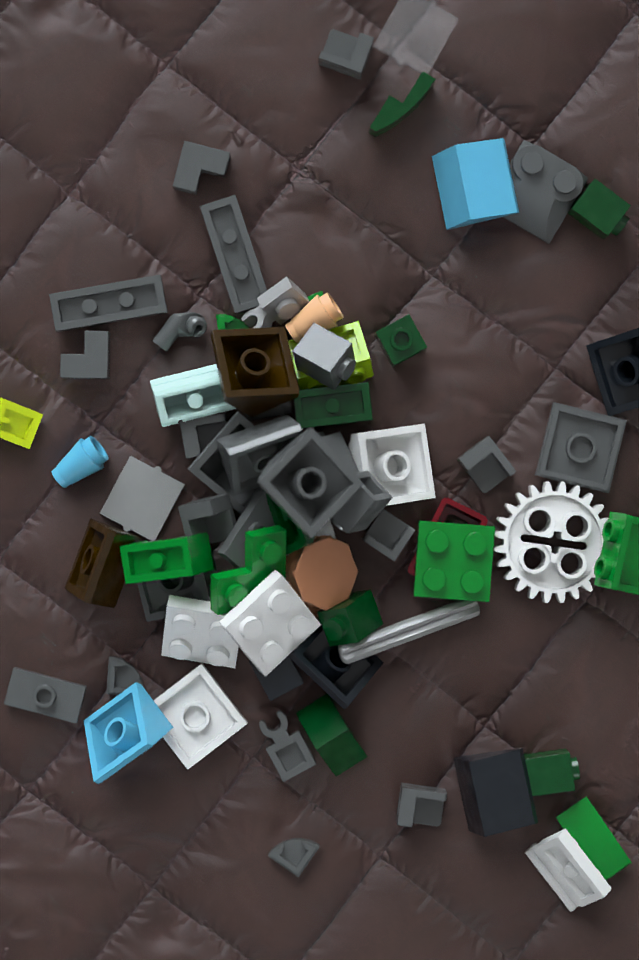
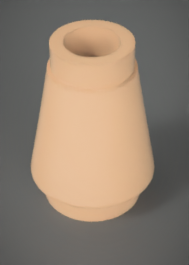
M327 292L321 297L317 294L285 326L294 341L299 343L313 323L330 330L337 327V322L343 319L344 316L334 299Z

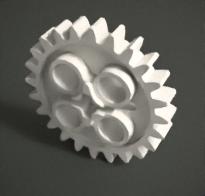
M549 481L543 482L541 493H539L534 485L528 486L530 497L526 498L523 494L517 492L515 497L518 505L516 507L508 503L504 505L505 509L510 513L509 517L496 518L500 524L504 525L503 531H495L494 535L502 539V544L496 545L493 551L503 553L504 555L496 565L498 567L508 566L510 568L503 577L505 580L518 578L514 587L516 591H521L526 586H529L528 598L533 599L541 591L542 602L545 603L550 601L552 593H555L559 603H564L565 592H569L574 599H579L578 587L581 586L589 592L593 590L589 580L591 578L595 579L594 566L596 560L601 555L604 541L602 530L605 522L608 520V517L599 518L598 516L603 510L604 505L597 504L591 507L589 504L593 498L592 493H587L582 498H579L580 486L574 485L569 493H566V485L562 481L558 482L555 491L552 490ZM536 510L542 511L547 520L545 527L540 531L532 530L529 525V517ZM577 515L583 521V530L579 535L573 537L568 534L566 523L570 517ZM556 531V538L584 542L586 548L581 550L556 546L553 552H551V546L523 542L521 536L527 534L551 538ZM530 548H537L541 553V562L537 567L529 569L524 563V554ZM574 553L578 559L577 569L572 573L566 574L561 568V560L564 555Z

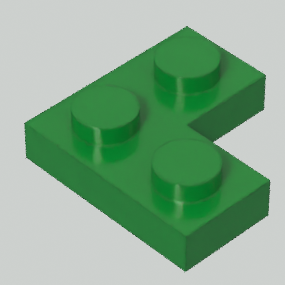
M275 525L246 531L245 567L211 574V610L217 615L229 613L274 570L278 571L286 579V530L283 527Z

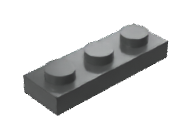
M236 195L200 206L235 314L255 309L260 305L257 298L266 292L267 288Z
M161 275L49 294L56 332L168 313Z

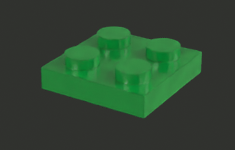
M419 520L413 596L489 602L495 526Z

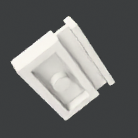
M566 828L542 839L540 843L532 844L525 852L570 912L574 911L578 906L583 907L604 898L612 889Z

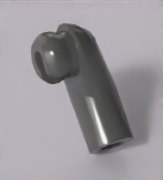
M196 312L174 313L168 318L152 341L167 352L178 337L202 336L207 330V322L201 314Z

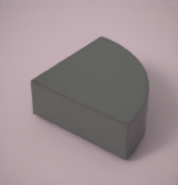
M109 656L106 694L119 695L135 682L144 687L139 672L132 664L122 658Z
M291 838L274 846L268 853V856L299 877L319 849L320 844L305 838Z

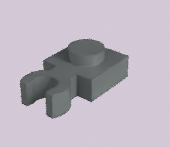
M279 710L276 714L281 724L277 729H270L264 719L259 721V727L265 736L272 738L275 742L267 746L266 751L282 781L285 782L315 766L317 762L301 732L297 730L291 734L288 733L287 716L282 710Z

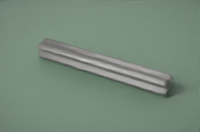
M458 600L376 630L359 643L339 645L338 652L343 663L350 664L474 618L480 614V608L477 601Z

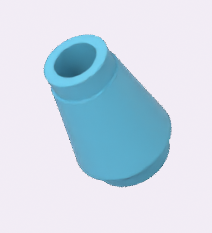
M89 436L85 440L80 438L51 472L59 485L67 488L70 484L72 485L103 469V463L109 460V457L103 446L94 437Z

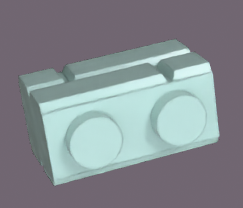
M217 364L150 380L162 427L177 424L179 420L185 422L236 409L223 399Z

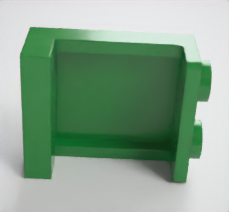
M610 511L609 518L602 530L604 541L601 555L596 560L594 566V585L639 595V517Z

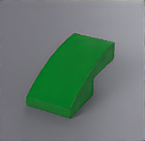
M587 796L556 817L562 828H566L577 841L580 848L606 881L632 863Z

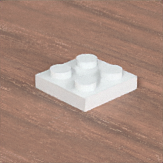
M276 570L219 621L221 626L265 677L321 625L283 575Z
M169 595L161 656L235 668L239 646L219 623L228 613L217 615L211 610V602Z
M203 663L153 700L173 726L163 738L187 770L248 724L247 720Z

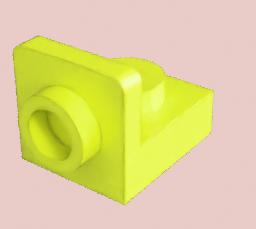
M0 397V438L30 449L43 414Z

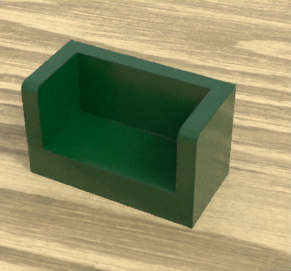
M368 382L339 385L335 390L329 387L299 390V396L294 399L296 422L300 424L302 429L373 420Z

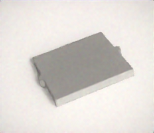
M130 456L100 514L122 525L123 530L126 532L132 530L150 541H155L185 484L161 472V467L156 466L153 468Z

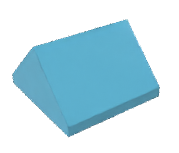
M504 138L456 144L432 156L446 230L519 213Z
M137 682L83 720L93 781L97 784L102 783L151 748L173 728L144 687Z

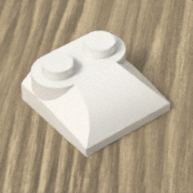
M425 424L351 434L348 449L359 472L369 471L393 497L386 506L436 498Z

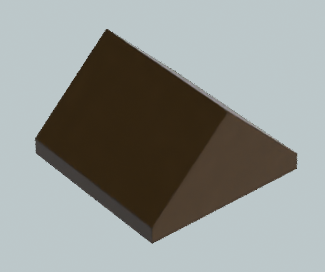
M285 327L211 331L210 335L223 399L226 403L254 417L299 396V388Z
M90 518L65 589L83 602L115 608L125 582L120 546L139 542L141 538Z

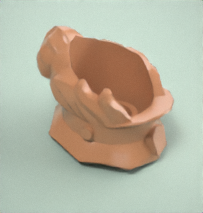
M331 535L316 536L312 544L286 557V581L315 617H318L317 611L320 609L327 611L349 599L358 574L349 544L331 537Z

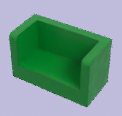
M207 532L149 542L145 540L120 546L126 584L194 576L214 570Z

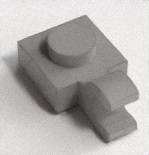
M286 276L257 298L260 305L255 309L247 311L241 319L250 328L255 324L254 328H270L274 321L282 325L287 320L293 318L310 301L305 292Z

